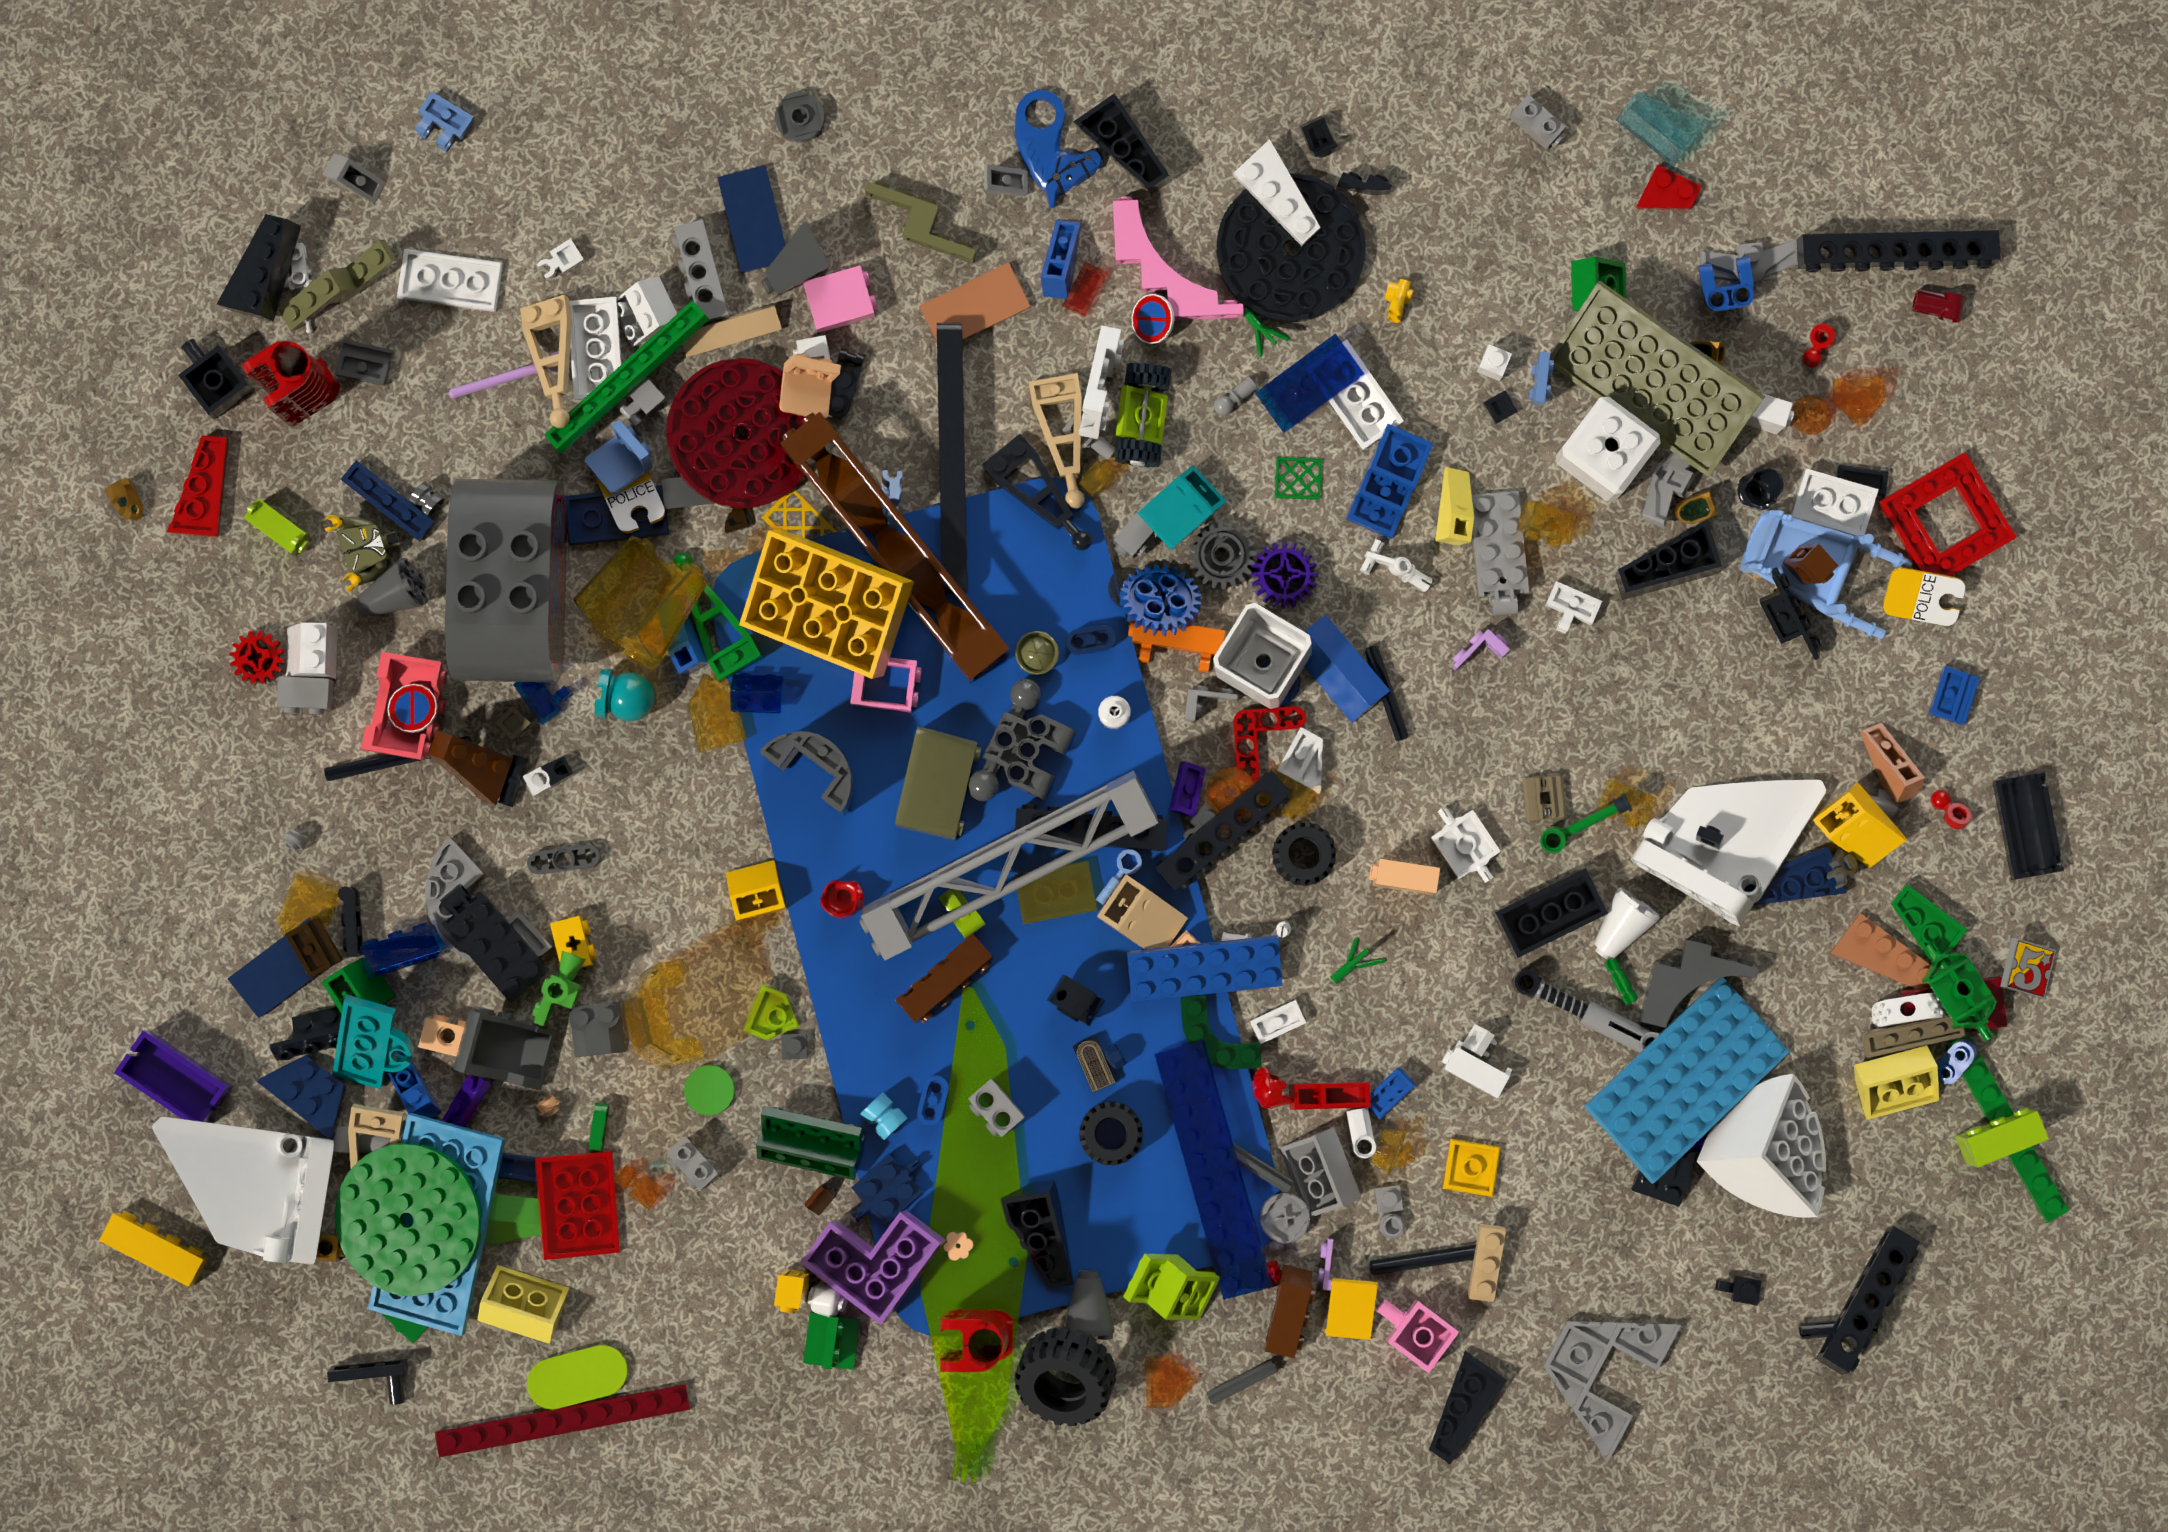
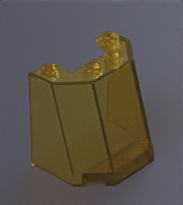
M632 535L574 597L573 601L600 636H604L612 641L615 645L614 648L622 655L653 671L663 660L705 589L707 582L702 576L703 571L696 564L684 563L682 565L684 571H682L673 562L666 563L659 559L653 551L654 545L648 539L643 538L641 540Z
M676 959L654 965L641 972L622 1002L633 1053L663 1071L713 1059L712 1054H704L702 1044L695 1037L688 1036L674 1040L662 990L675 987L682 982L684 978L683 967L690 966L689 960Z

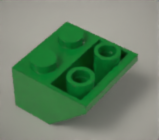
M369 954L339 969L321 981L341 1014L343 1002L347 994L381 1005L396 997Z

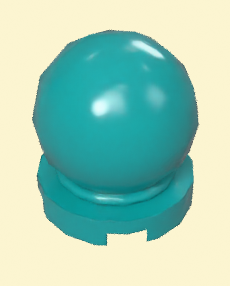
M601 669L597 687H602L601 699H595L596 717L606 719L611 712L617 719L630 722L640 720L650 713L655 703V691L653 685L646 677L635 672H626L615 677L613 669Z

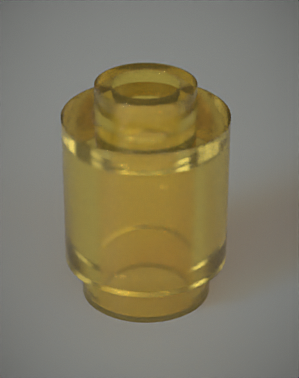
M1097 460L1081 476L1082 480L1078 484L1087 494L1093 497L1096 493L1100 494L1115 478L1113 474L1115 469L1106 460H1103L1102 463Z

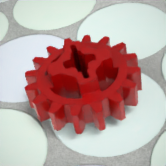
M259 630L257 636L252 631H248L247 639L240 635L241 643L232 644L236 648V652L229 653L230 656L235 658V661H232L230 666L237 667L234 672L236 676L243 674L241 679L243 682H247L251 678L252 685H257L258 680L263 685H266V678L269 677L272 680H276L275 671L282 673V669L278 666L279 664L286 663L285 660L280 658V655H283L285 650L277 648L281 642L279 640L272 642L274 636L270 633L264 638L263 631ZM259 642L268 644L271 649L263 650ZM248 646L246 653L242 655L244 649ZM256 652L262 655L258 660L259 663L252 660V658L256 657ZM273 660L272 665L267 670L268 663ZM252 666L256 674L249 673L244 667Z

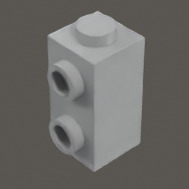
M1529 94L1511 113L1510 119L1546 150L1551 145L1556 147L1565 137L1562 133L1566 126Z
M1147 502L1141 506L1113 540V543L1116 545L1114 549L1124 558L1129 555L1133 559L1136 554L1140 557L1149 547L1146 543L1152 535L1155 538L1158 536L1137 514L1148 504Z

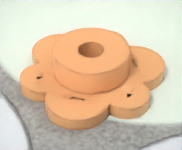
M955 1232L949 1233L946 1238L947 1243L944 1244V1250L948 1252L951 1260H958L960 1257L963 1259L967 1258L969 1255L968 1251L973 1248L972 1240L968 1239L964 1232L959 1234ZM957 1243H959V1244L961 1245L960 1248H957V1247H956V1244H957Z

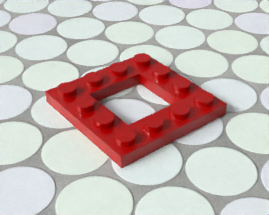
M1966 452L1878 502L1919 571L1952 576L2017 538ZM1955 487L1980 531L1939 553L1914 510Z

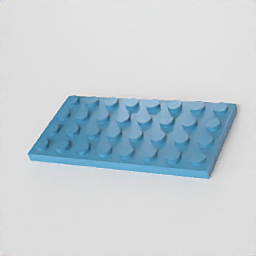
M1721 977L1707 988L1583 1107L1652 1184L1670 1169L1790 1051L1725 978Z
M414 1113L407 1115L402 1143L424 1144L445 1153L459 1164L472 1181L470 1184L476 1197H479L481 1204L480 1233L482 1235L478 1250L471 1264L451 1284L435 1292L420 1296L396 1295L373 1286L368 1310L455 1335H465L505 1138ZM404 1213L403 1220L405 1225L412 1226L414 1222L413 1216L409 1213Z

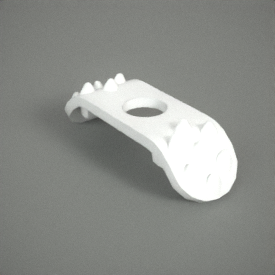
M1925 993L1875 1003L1872 1007V1022L1875 1027L1881 1028L1906 1022L1943 1018L1947 1012L1935 993ZM1906 1002L1913 1003L1916 1008L1915 1013L1911 1016H1904L1900 1011L1902 1004Z

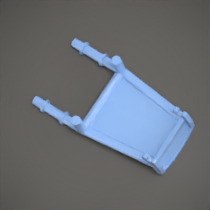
M1769 510L1761 513L1751 532L1743 553L1740 570L1744 573H1755L1776 585L1772 578V570L1777 567L1780 574H1786L1790 583L1788 589L1791 595L1795 593L1798 599L1823 614L1843 622L1846 627L1852 626L1866 632V635L1869 637L1873 635L1883 639L1886 630L1877 627L1874 622L1868 623L1854 617L1852 612L1849 614L1845 613L1847 610L1844 604H1836L1858 548L1870 553L1873 558L1877 556L1893 563L1894 567L1900 566L1910 569L1913 561L1903 557L1902 553L1895 554L1882 548L1879 543L1873 544L1874 537L1872 534L1853 536L1793 518V515H1785L1784 511ZM1820 544L1838 564V567L1833 571L1834 576L1824 584H1801L1782 562L1799 545Z

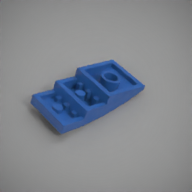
M1387 424L1356 492L1346 520L1392 539L1401 516L1406 510L1412 492L1417 486L1433 443Z

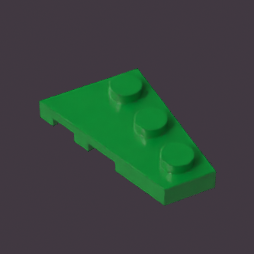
M1906 883L1890 903L1931 963H1933L1932 957L1924 946L1934 941L1941 954L1944 952L1949 954L1968 930Z

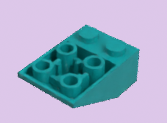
M1192 465L1137 514L1172 550L1207 522L1227 501Z

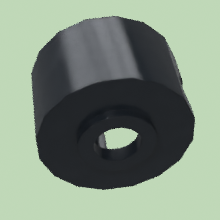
M1066 975L1061 976L1047 999L1049 1003L1057 1007L1056 1009L1059 1012L1089 1027L1105 1003L1103 998L1097 997L1096 993ZM1090 1007V1013L1087 1016V1010Z

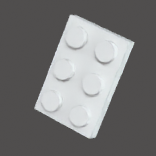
M1805 468L1791 515L1797 519L1852 535H1864L1879 489Z

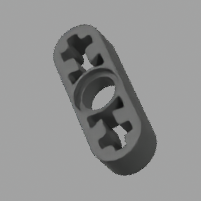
M593 845L539 851L529 856L527 866L532 873L537 875L592 868L600 862L601 853ZM590 849L591 853L596 854V857L592 858V863H588L586 859L578 860L580 865L575 866L576 857L573 851L578 850L577 855H585L586 850ZM564 852L571 856V863L567 867H561L557 862L558 856ZM553 854L552 863L555 869H550L551 864L542 865V870H538L537 867L532 865V862L536 861V857L540 856L541 860H550L548 855Z

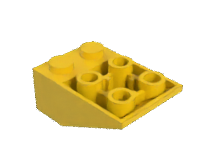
M1858 782L1821 809L1813 819L1829 840L1849 854H1852L1869 868L1907 841L1903 833Z

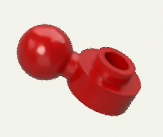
M1818 324L1812 329L1810 341L1813 347L1807 349L1802 356L1803 363L1807 367L1815 368L1819 366L1823 358L1822 349H1830L1836 343L1837 332L1832 326ZM1827 333L1828 339L1823 342L1822 336Z
M1937 790L1931 795L1930 802L1932 806L1938 810L1946 811L1944 820L1951 828L1960 830L1968 825L1972 818L1968 807L1960 803L1952 804L1949 793L1944 790Z

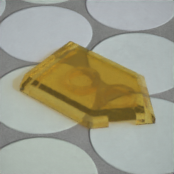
M704 673L695 694L692 695L688 702L700 753L747 739L735 691Z
M296 873L276 919L283 936L309 917L313 919L319 916L327 930L340 900L338 897L339 890Z

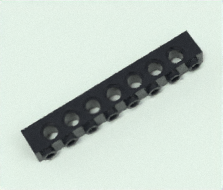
M1999 230L1802 234L1796 239L1798 269H1806L1808 273L1820 272L1823 268H1830L1831 272H1842L1846 268H1855V271L1863 272L1869 271L1870 267H1879L1880 271H1891L1895 267H1904V270L1911 271L1919 269V266H1928L1929 270L1943 269L1944 266H1953V269H1966L1968 265H1977L1978 269H1988L1993 267L1992 264L2001 260ZM1968 245L1975 248L1976 256L1968 252ZM1919 246L1927 250V257L1919 253ZM1943 246L1951 249V256H1947L1943 252ZM1870 247H1873L1878 251V258H1875L1870 254ZM1894 247H1899L1902 250L1903 257H1898L1894 253ZM1821 248L1829 252V259L1822 257L1820 253ZM1845 248H1850L1854 252V258L1846 256Z

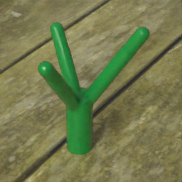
M1249 308L1243 311V315L1255 329L1259 357L1263 355L1260 332L1273 345H1276L1277 341L1272 335L1285 341L1290 340L1288 336L1264 325Z
M1355 937L1346 963L1330 977L1338 984L1352 970L1385 963L1387 959L1380 958L1358 963L1370 952V949L1365 948L1353 959L1359 942V938Z

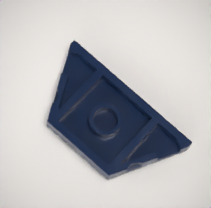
M307 1055L258 1079L257 1082L327 1138L333 1140L336 1120L340 1116L341 1101L344 1099L347 1086Z

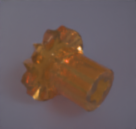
M1803 396L1791 408L1794 411L1792 419L1794 427L1803 434H1818L1825 430L1830 423V407L1819 396Z

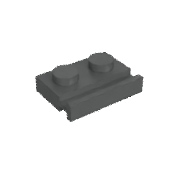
M343 339L342 350H340L335 375L385 386L393 351L387 348Z

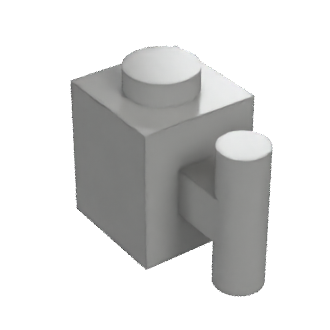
M646 377L628 393L633 400L629 406L623 399L615 406L636 428L642 423V420L637 416L641 410L650 418L668 401Z

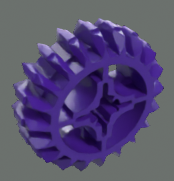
M1286 541L1282 542V549H1279L1278 544L1274 542L1272 544V552L1268 547H1264L1263 551L1266 557L1258 553L1256 558L1261 564L1256 562L1252 565L1254 569L1258 570V572H1252L1250 575L1252 578H1258L1257 581L1252 583V587H1261L1256 592V595L1261 596L1265 593L1264 603H1267L1270 598L1274 599L1272 603L1274 608L1277 606L1278 601H1282V609H1286L1287 601H1290L1292 608H1295L1296 598L1303 604L1306 600L1302 594L1304 593L1309 597L1312 595V591L1307 587L1315 588L1317 586L1316 582L1310 580V578L1318 577V573L1310 572V570L1317 567L1316 563L1308 564V561L1313 557L1312 554H1308L1304 558L1302 554L1306 549L1302 547L1299 552L1294 551L1297 546L1294 542L1291 545V549H1287ZM1280 556L1279 568L1264 571L1265 565L1272 558ZM1288 556L1298 560L1304 571L1291 568ZM1284 563L1286 572L1292 575L1291 578H1287L1285 587L1282 576L1277 575L1278 572L1281 573ZM1265 579L1278 582L1280 594L1272 591L1267 586ZM1305 579L1303 586L1298 591L1288 594L1291 581Z

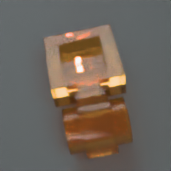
M628 1164L624 1168L620 1167L615 1174L616 1179L614 1181L624 1189H627L629 1186L633 1187L629 1196L649 1210L665 1188L645 1174H643L640 1180H637L638 1172Z

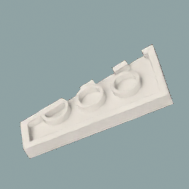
M1269 139L1233 173V176L1303 246L1320 230V226Z

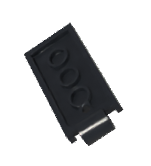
M458 884L440 899L445 909L452 914L449 919H445L441 924L510 1003L550 970L481 890L473 898L462 884ZM472 915L474 919L470 921L467 916Z

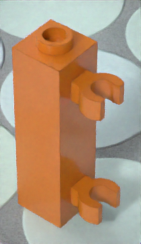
M1132 621L1128 631V636L1133 637V643L1142 644L1139 662L1149 663L1151 646L1201 654L1198 671L1205 673L1209 671L1211 656H1215L1225 637V630L1195 625L1189 626L1187 624L1185 631L1177 628L1176 635L1170 630L1167 631L1166 636H1163L1162 631H1158L1156 636H1153L1152 629L1143 633L1144 626L1141 625L1138 628H1134L1135 622Z

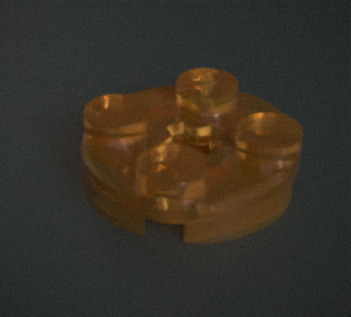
M1237 766L1219 769L1210 777L1207 783L1206 800L1208 805L1215 813H1219L1235 799L1233 796L1227 797L1225 795L1227 792L1225 787H1235L1237 789L1235 793L1238 797L1254 783L1253 778L1245 770ZM1241 809V810H1239L1238 813H1237V817L1242 816L1243 814H1245V813L1248 812L1249 810H1248V809Z

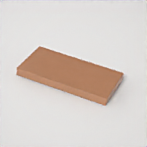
M1009 262L919 306L936 341L937 323L962 322L963 341L1031 308Z

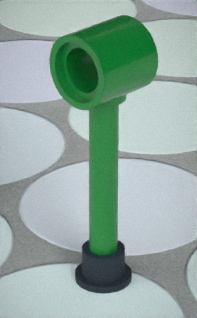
M1622 793L1621 797L1613 800V804L1564 829L1559 826L1546 828L1540 838L1542 848L1548 853H1558L1564 848L1569 837L1618 812L1621 814L1627 810L1633 811L1626 795ZM1551 833L1557 834L1561 839L1560 844L1556 846L1550 845L1547 841V835Z

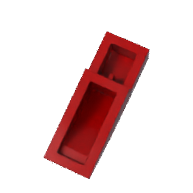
M1370 1082L1289 1084V1098L1292 1099V1103L1289 1104L1290 1110L1371 1107Z

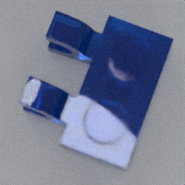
M548 682L514 683V687L541 725H545L563 712L560 704L574 695L568 686H563L552 695L545 685Z

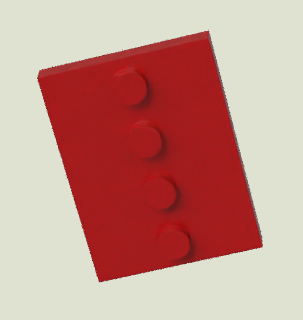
M612 1151L535 1158L542 1259L551 1260L620 1253Z

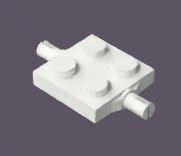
M1447 806L1439 810L1438 813L1446 825H1444L1440 832L1430 838L1457 879L1474 871H1478L1484 883L1494 878L1486 864L1490 858L1501 851L1474 810L1455 819Z

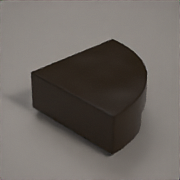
M732 509L725 522L726 534L750 528L745 509Z

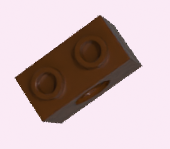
M1820 544L1799 545L1782 562L1801 584H1824L1834 576L1833 571L1838 567V564Z

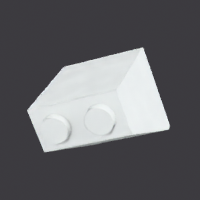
M302 622L287 628L286 677L336 679L338 629L327 623Z

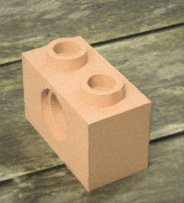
M434 1014L433 1018H425L418 1047L457 1056L466 1021L458 1020L457 1024L448 1022L449 1017ZM447 1029H452L455 1033V1039L451 1043H447L443 1038V1034Z

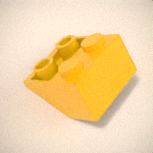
M775 860L726 873L729 896L736 921L739 922L787 909Z

